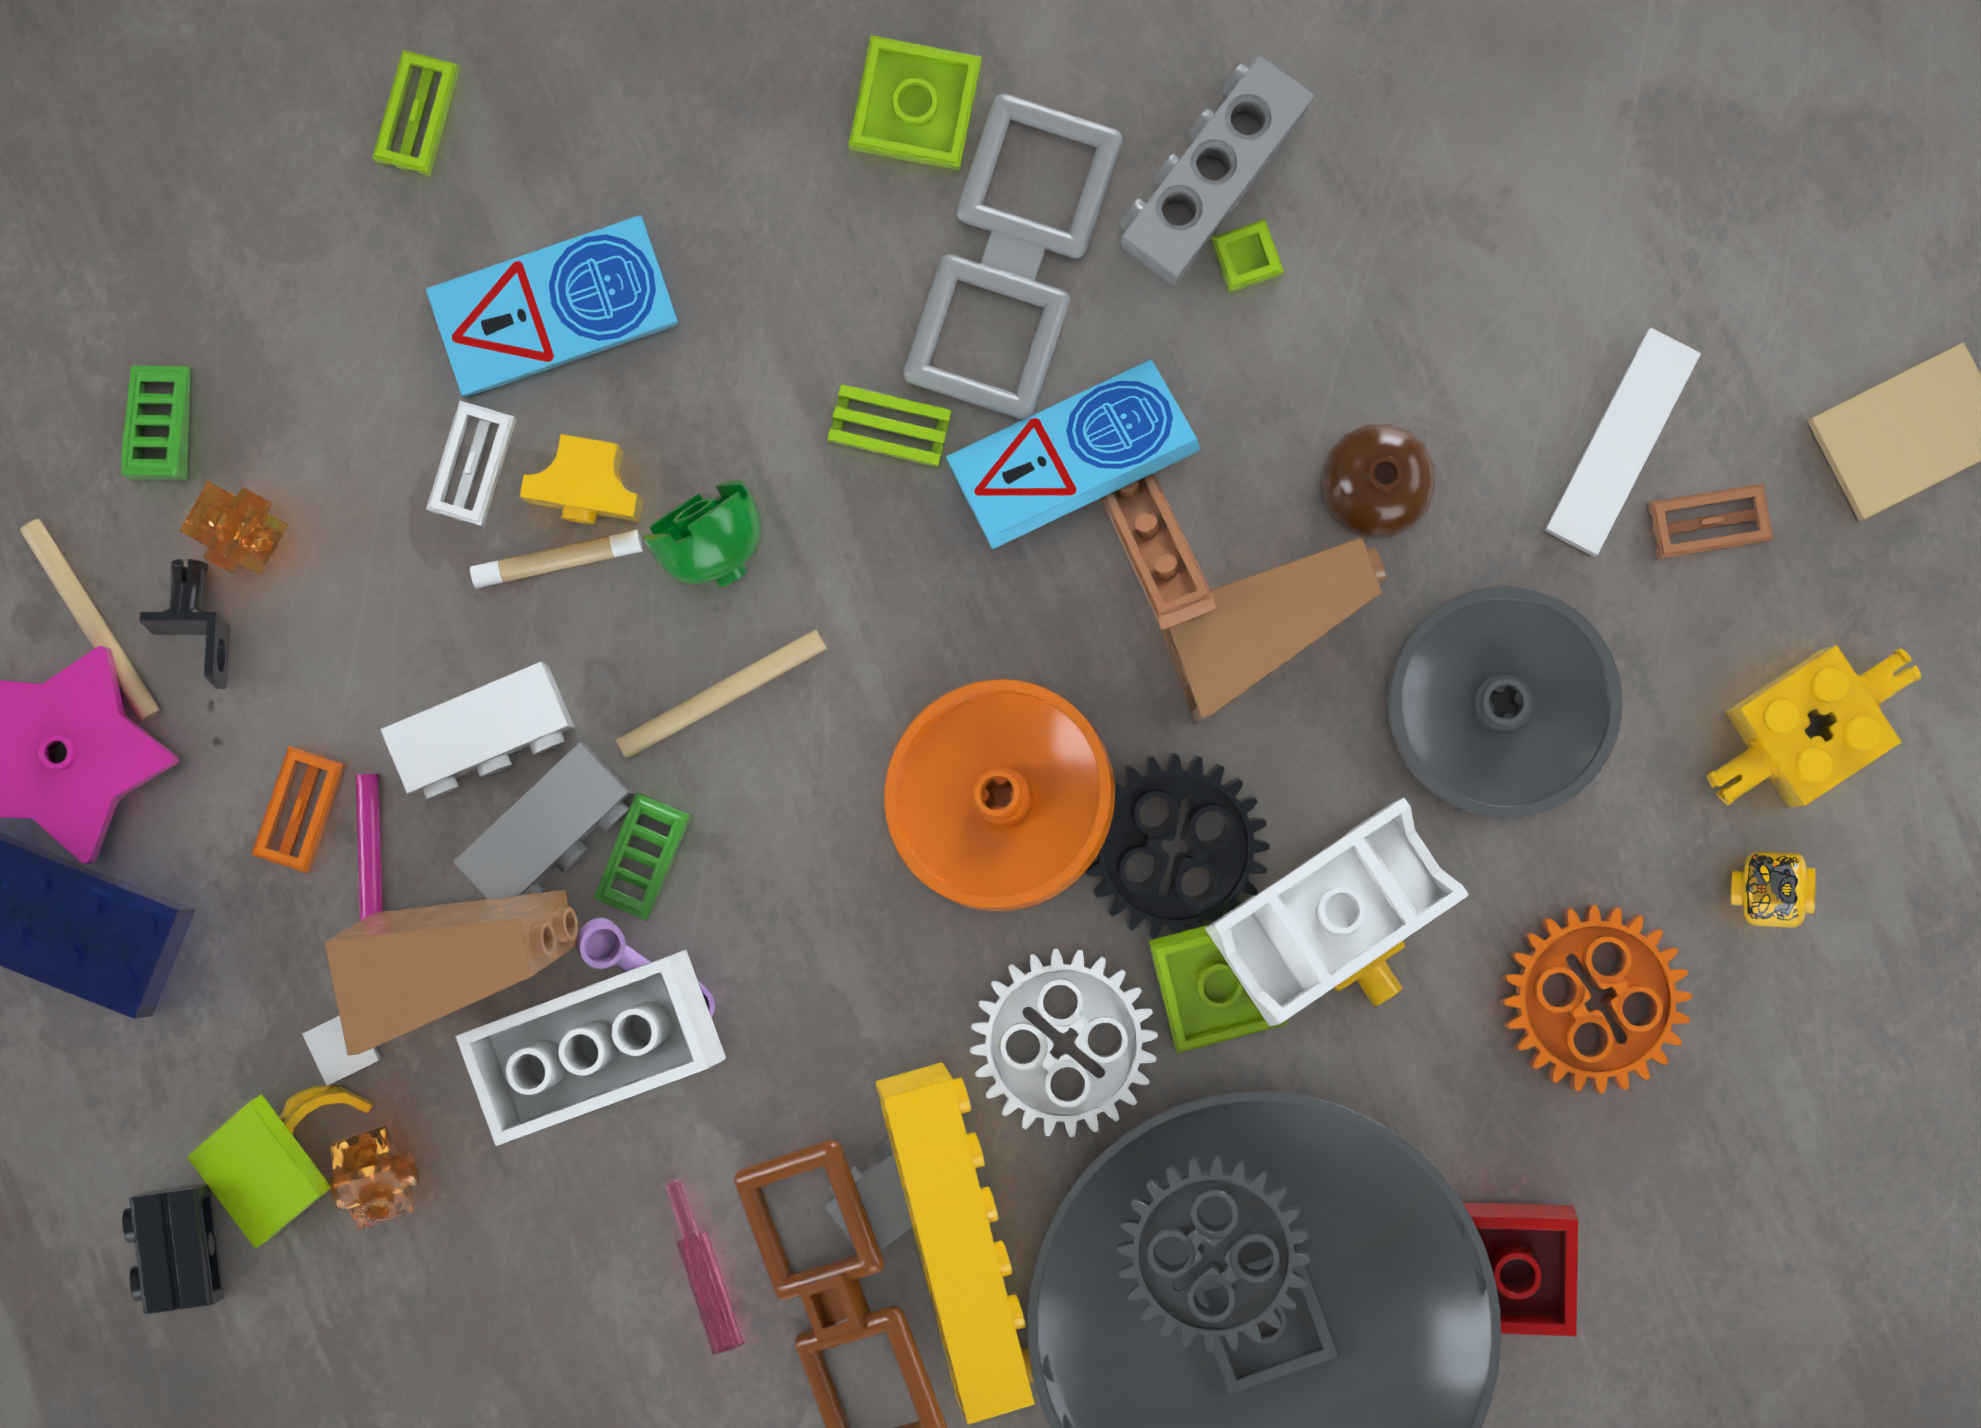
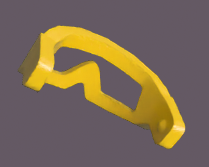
M339 1084L337 1086L315 1085L290 1097L286 1101L279 1118L293 1135L295 1126L308 1113L322 1105L345 1103L355 1107L357 1110L369 1113L373 1104L368 1099L345 1089Z

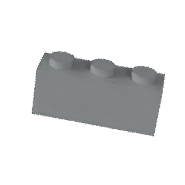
M579 742L460 854L453 863L487 899L545 892L546 888L540 882L556 867L564 873L578 862L588 851L583 842L598 827L604 833H607L627 815L629 808L624 803L633 793L587 744Z

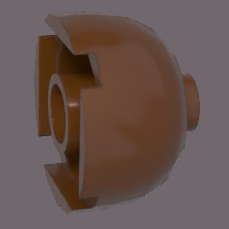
M1391 424L1364 425L1345 434L1329 451L1320 473L1322 495L1326 501L1325 505L1330 516L1346 531L1367 539L1392 537L1412 528L1428 511L1436 490L1435 466L1426 446L1411 432Z

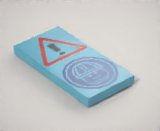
M641 215L426 288L461 395L464 398L680 325Z
M1152 359L1029 418L946 456V459L992 549H995L1201 451L1197 437Z

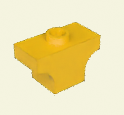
M560 434L557 454L551 465L542 472L523 475L520 498L528 504L562 509L561 519L595 525L596 517L602 516L640 523L643 507L642 498L638 494L626 490L622 484L620 470L624 451L616 443Z

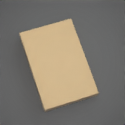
M1964 342L1807 420L1859 522L1981 461V374Z

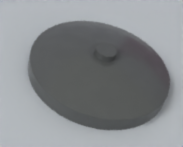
M1511 586L1488 587L1465 593L1444 603L1431 612L1412 631L1403 644L1391 673L1388 689V715L1392 735L1403 761L1417 780L1436 797L1462 811L1491 818L1525 817L1553 809L1580 793L1601 771L1611 754L1620 729L1622 690L1618 669L1607 644L1594 626L1577 610L1562 600L1533 589Z

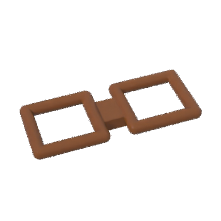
M826 1140L739 1170L734 1177V1183L774 1291L782 1300H790L801 1296L813 1329L801 1332L796 1337L795 1347L825 1427L851 1428L822 1351L886 1332L919 1421L894 1428H947L904 1311L898 1306H889L871 1312L860 1285L859 1278L876 1274L882 1270L884 1258L841 1144L836 1140ZM824 1166L857 1255L793 1274L761 1187Z

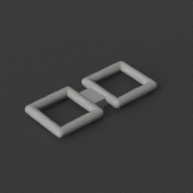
M999 94L993 99L957 207V216L960 221L991 231L981 263L953 254H947L941 258L903 374L907 382L1018 419H1026L1032 416L1070 303L1069 295L1064 290L1037 282L1036 279L1046 249L1071 258H1080L1086 253L1122 145V135L1119 131L1011 95ZM1010 120L1097 147L1069 232L982 205ZM957 280L1044 308L1016 394L929 366Z

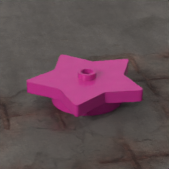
M104 646L94 648L43 684L0 680V818L33 819L83 864L95 863L117 803L125 794L179 762L176 754L130 720L124 712L113 654L110 648ZM62 742L67 748V756L62 762L57 763L55 751L58 744Z

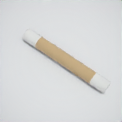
M636 529L471 566L470 574L474 588L477 589L642 552V542L639 531Z

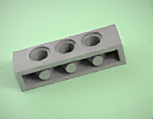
M1261 55L1256 58L1250 68L1241 63L1234 70L1221 90L1228 97L1216 113H1213L1208 108L1204 110L1187 134V137L1194 142L1181 159L1174 153L1169 156L1153 179V182L1159 185V188L1147 204L1138 198L1119 224V227L1125 230L1121 238L1120 248L1173 287L1177 285L1211 240V237L1214 236L1310 109L1315 95ZM1240 112L1252 113L1259 119L1261 130L1252 135L1241 134L1234 129L1231 118ZM1205 157H1216L1223 161L1228 173L1219 180H1208L1199 173L1196 164ZM1170 202H1183L1191 208L1194 218L1186 225H1173L1164 218L1162 209Z

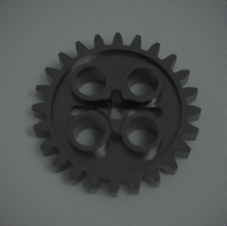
M1170 753L1167 769H1161L1158 762L1152 756H1148L1146 759V774L1140 775L1130 765L1125 766L1129 783L1122 787L1115 782L1114 813L1108 835L1097 855L1098 860L1093 862L1085 871L1087 876H1103L1104 878L1093 890L1097 898L1110 894L1115 896L1107 909L1109 914L1113 917L1127 908L1129 910L1126 921L1128 929L1133 931L1145 919L1148 921V935L1153 939H1156L1163 925H1168L1172 935L1183 932V925H1190L1191 929L1204 926L1203 921L1209 918L1215 922L1223 916L1221 911L1226 907L1233 910L1241 904L1236 898L1240 892L1257 895L1259 891L1247 880L1250 873L1263 874L1267 872L1265 866L1253 860L1254 853L1270 849V844L1266 841L1255 839L1253 836L1254 832L1261 830L1267 825L1266 820L1258 817L1248 818L1247 813L1258 803L1257 799L1249 796L1238 800L1236 796L1241 790L1243 782L1239 778H1235L1225 785L1220 784L1224 775V767L1217 763L1205 775L1202 773L1203 760L1197 755H1194L1187 769L1182 768L1177 753ZM1162 797L1167 800L1169 805V815L1166 821L1156 827H1148L1142 824L1139 817L1142 804L1149 798ZM1190 797L1192 804L1181 831V839L1189 845L1187 853L1179 852L1175 855L1169 892L1166 896H1160L1158 893L1159 886L1165 876L1169 863V854L1161 848L1163 840H1174L1178 828L1179 809L1182 799ZM1208 811L1220 812L1224 819V829L1221 835L1211 841L1199 839L1195 831L1198 818ZM1138 853H1147L1153 856L1155 869L1147 880L1133 882L1127 879L1125 865L1128 859ZM1194 867L1207 869L1210 875L1208 888L1197 896L1184 894L1181 888V879L1184 873Z

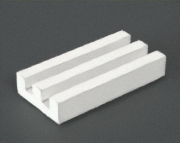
M459 401L426 510L484 528L517 421L514 416ZM470 417H475L479 419L454 503L453 505L444 503ZM495 423L499 427L474 508L471 511L466 509L491 425Z

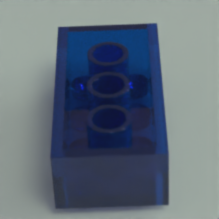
M0 832V966L133 1019L153 1016L196 909Z

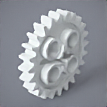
M1058 948L1053 949L1050 965L1043 966L1039 958L1032 953L1029 955L1030 972L1024 974L1015 965H1009V972L1014 982L1008 987L999 981L993 980L991 986L998 994L999 999L996 1003L988 1000H980L978 1006L989 1014L990 1017L988 1022H974L971 1026L972 1030L986 1035V1042L970 1047L971 1054L987 1056L988 1061L975 1071L976 1077H994L995 1082L989 1087L985 1095L989 1099L1003 1093L1008 1099L1002 1109L1004 1116L1011 1114L1018 1107L1024 1110L1022 1117V1128L1027 1129L1035 1118L1039 1117L1043 1119L1045 1136L1051 1135L1057 1121L1064 1122L1069 1137L1075 1136L1077 1121L1085 1119L1093 1132H1097V1114L1104 1111L1112 1120L1118 1121L1119 1115L1114 1103L1121 1099L1135 1106L1137 1101L1128 1089L1132 1082L1140 1085H1148L1150 1082L1138 1070L1140 1063H1153L1157 1059L1155 1055L1142 1050V1043L1158 1037L1156 1031L1141 1029L1140 1026L1141 1021L1153 1014L1152 1009H1134L1132 1003L1139 997L1142 990L1139 986L1124 992L1119 988L1126 974L1123 969L1118 970L1109 978L1104 976L1106 958L1102 956L1095 961L1091 968L1084 967L1082 950L1077 949L1071 964H1064ZM1057 985L1068 986L1075 992L1077 998L1074 1011L1063 1018L1053 1017L1048 1014L1043 1005L1046 992ZM1031 1007L1061 1033H1065L1070 1027L1076 1030L1077 1034L1073 1039L1074 1043L1104 1069V1075L1100 1078L1095 1077L1065 1051L1060 1053L1058 1057L1051 1054L1050 1051L1054 1046L1052 1039L1024 1017V1008ZM1103 1022L1116 1026L1121 1036L1118 1048L1107 1055L1093 1052L1088 1044V1034L1091 1029ZM1021 1029L1033 1032L1040 1042L1037 1055L1026 1062L1016 1061L1011 1058L1006 1049V1041L1009 1036ZM1065 1067L1078 1070L1084 1079L1081 1092L1076 1097L1070 1099H1062L1056 1096L1050 1087L1051 1078L1054 1073Z

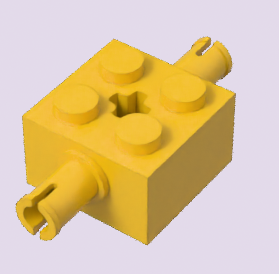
M1837 645L1818 650L1725 712L1747 745L1748 750L1716 771L1707 774L1711 787H1721L1735 778L1732 783L1716 792L1721 801L1729 806L1735 799L1769 778L1788 808L1806 806L1902 742L1881 712L1880 704L1912 682H1917L1921 679L1917 665L1911 668L1906 667L1893 675L1895 671L1913 660L1906 651L1898 648L1892 655L1859 676L1855 673ZM1816 717L1820 722V727L1817 729L1818 736L1808 737L1804 729L1811 724L1810 718Z

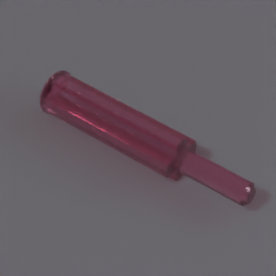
M680 1180L667 1184L666 1190L683 1238L676 1242L712 1350V1355L730 1352L745 1342L742 1339L707 1231L701 1233L698 1231L683 1182Z

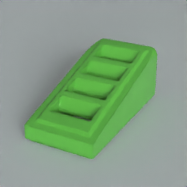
M131 365L121 454V476L130 480L187 481L190 367ZM146 382L174 383L173 394L146 393ZM145 405H172L171 415H145ZM144 427H170L169 437H144ZM144 449H167L166 459H143Z
M636 792L594 899L648 921L693 815ZM646 815L671 826L668 836L666 837L641 826L640 823L643 816ZM637 836L662 847L659 858L632 847L631 844L634 837ZM625 857L653 868L654 871L651 879L623 868L622 864ZM616 878L646 890L642 901L613 889Z

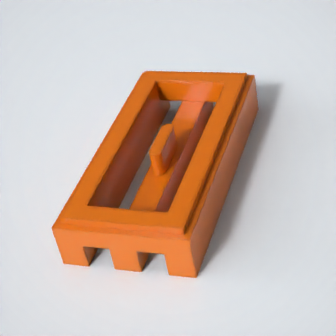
M288 746L251 855L304 873H310L347 764ZM302 762L308 764L280 849L276 851L270 849L298 765ZM323 769L327 771L297 858L292 856L320 771Z

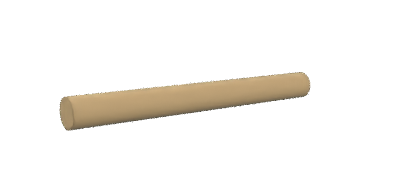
M35 519L25 524L20 529V532L94 648L104 646L111 649L119 688L140 722H145L159 714L161 710L41 520Z
M817 629L617 738L616 742L625 758L628 759L821 653L827 647Z

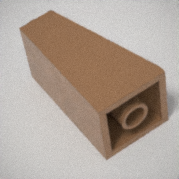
M1363 537L1212 589L1211 592L1217 609L1162 630L1194 724L1208 719L1380 595L1382 590L1379 583L1386 580V574L1376 548L1367 550Z
M566 890L375 912L324 941L348 1056L359 1055L528 979L575 948L578 921L574 909L568 905Z

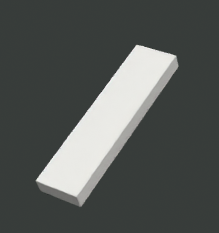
M1651 327L1646 330L1543 531L1593 557L1598 555L1701 355L1700 352Z

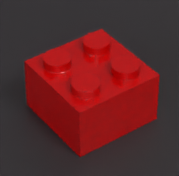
M1463 1202L1485 1245L1495 1277L1500 1306L1501 1334L1576 1337L1578 1217L1574 1205Z

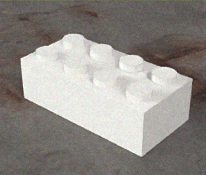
M686 950L455 1036L496 1146L709 1069L726 1059Z

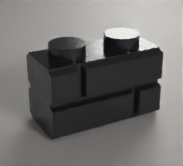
M202 1184L145 1192L129 1197L130 1208H126L123 1211L122 1226L127 1243H135L138 1266H132L130 1269V1290L135 1301H142L143 1313L152 1314L208 1306L224 1299L211 1189L208 1185Z

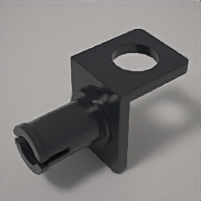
M182 559L173 560L170 563L169 609L163 612H140L139 622L154 635H206L204 676L216 689H226L230 626L217 612L204 611L208 564L203 561L188 559V567H184Z

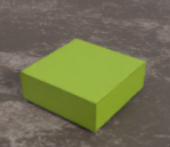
M1265 219L1211 237L1210 243L1229 294L1283 275L1284 270Z

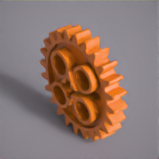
M1587 905L1584 921H1580L1573 908L1563 909L1564 926L1560 927L1551 918L1542 919L1543 929L1546 934L1543 939L1532 933H1525L1523 936L1526 943L1532 949L1529 955L1516 952L1510 954L1514 962L1522 968L1519 974H1504L1502 976V980L1516 986V994L1501 998L1500 1004L1516 1007L1517 1015L1505 1021L1504 1026L1509 1029L1523 1030L1524 1034L1513 1045L1516 1050L1522 1051L1532 1047L1536 1050L1528 1064L1531 1068L1538 1069L1548 1062L1551 1063L1548 1080L1558 1083L1567 1072H1570V1089L1575 1091H1581L1587 1077H1590L1592 1087L1597 1093H1605L1608 1077H1612L1619 1089L1626 1090L1629 1089L1628 1072L1633 1071L1639 1078L1647 1081L1650 1079L1649 1069L1646 1064L1649 1059L1662 1065L1669 1063L1666 1055L1661 1050L1663 1043L1681 1046L1682 1040L1671 1031L1673 1023H1690V1018L1676 1011V1003L1692 999V994L1676 990L1675 982L1686 977L1688 971L1685 969H1670L1668 963L1679 951L1676 947H1668L1661 950L1656 947L1663 935L1661 929H1653L1644 935L1640 934L1644 917L1634 915L1625 925H1622L1621 908L1611 907L1605 920L1601 921L1597 905ZM1606 942L1611 944L1616 950L1617 964L1610 973L1601 975L1593 967L1592 954L1599 944ZM1569 954H1573L1576 957L1585 979L1592 988L1606 990L1607 995L1601 999V1004L1624 1033L1625 1041L1619 1044L1615 1040L1611 1027L1600 1010L1585 1007L1584 1003L1591 998L1590 992L1568 965L1566 957ZM1560 973L1567 979L1569 993L1561 1004L1553 1006L1544 998L1543 984L1550 975ZM1640 992L1647 1000L1648 1012L1641 1022L1631 1024L1624 1016L1623 1004L1630 994ZM1590 1022L1598 1029L1600 1042L1593 1052L1582 1055L1574 1045V1034L1582 1024Z

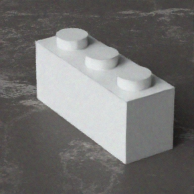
M539 662L380 730L406 793L419 795L424 792L426 799L432 800L458 789L459 785L456 778L477 770L479 777L483 778L510 767L512 763L509 756L527 748L531 749L533 755H538L564 744L565 740L562 734L575 729L549 665Z

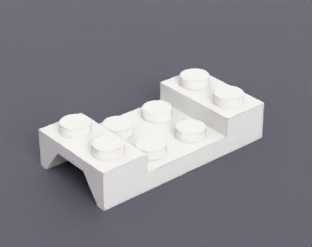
M1403 797L1392 802L1353 828L1344 837L1259 894L1252 896L1206 927L1205 930L1267 1024L1274 1026L1281 1024L1469 896L1462 884L1439 867L1417 834L1411 807Z

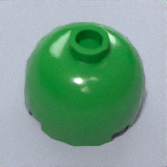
M737 479L715 486L721 496L714 499L706 498L703 500L699 493L673 508L652 524L650 530L653 534L644 535L643 539L654 558L667 573L682 582L696 585L715 580L718 587L729 585L747 573L748 569L744 562L756 552L762 535V526L759 510L744 481Z

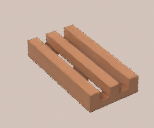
M1764 483L1654 501L1647 504L1649 515H1652L1653 526H1651L1653 538H1656L1657 548L1655 552L1657 560L1774 540ZM1753 498L1754 509L1667 523L1665 513ZM1757 521V531L1672 545L1670 543L1669 535Z

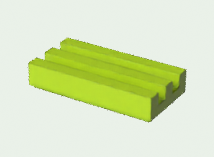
M402 50L372 156L376 163L391 164L399 169L406 171L410 169L417 171L421 175L431 176L460 72L457 64ZM414 66L423 68L401 148L399 153L391 151ZM436 72L442 73L420 154L416 158L413 157L434 78Z
M840 384L839 397L827 438L828 442L939 468L952 410ZM850 401L937 421L938 423L935 430L851 410L848 407ZM845 421L933 442L931 452L843 431Z

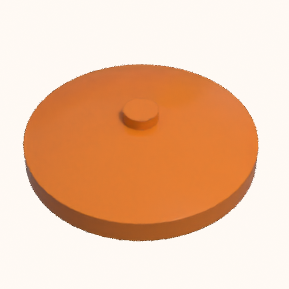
M1008 679L986 680L959 687L943 695L925 708L912 721L898 742L890 760L884 789V806L889 833L895 848L911 872L921 882L945 898L966 907L986 911H1012L1034 906L1053 898L1077 881L1089 868L1101 850L1111 826L1115 805V781L1111 761L1103 741L1087 718L1067 700L1044 687L1033 683Z

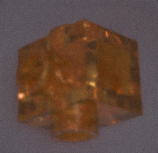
M207 481L179 531L207 546L208 548L203 558L234 574L240 564L261 574L269 558L274 554L288 524L268 514L273 503L252 491L241 487L238 495L235 496Z
M386 1125L330 1144L333 1177H330V1186L332 1187L333 1199L340 1211L348 1209L359 1229L386 1222L415 1211L412 1187L420 1183L415 1161L409 1151L401 1154Z

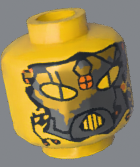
M1755 851L1746 858L1744 871H1732L1731 904L1743 905L1744 918L1750 925L1794 928L1803 923L1806 914H1815L1816 868L1807 867L1806 861L1801 854L1795 852Z

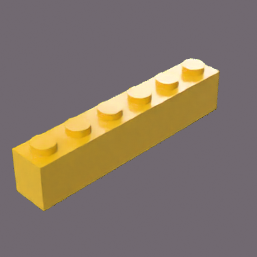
M943 1062L875 1081L954 1392L967 1425L1034 1405L1030 1383H1033L1034 1379L1028 1347L1021 1349L1016 1330L1025 1328V1320L1017 1295L1007 1296L1003 1277L1011 1275L1012 1269L1003 1241L994 1242L989 1223L998 1221V1213L989 1186L980 1188L976 1168L985 1166L976 1133H966L962 1114L970 1112L971 1106L962 1077L953 1079Z

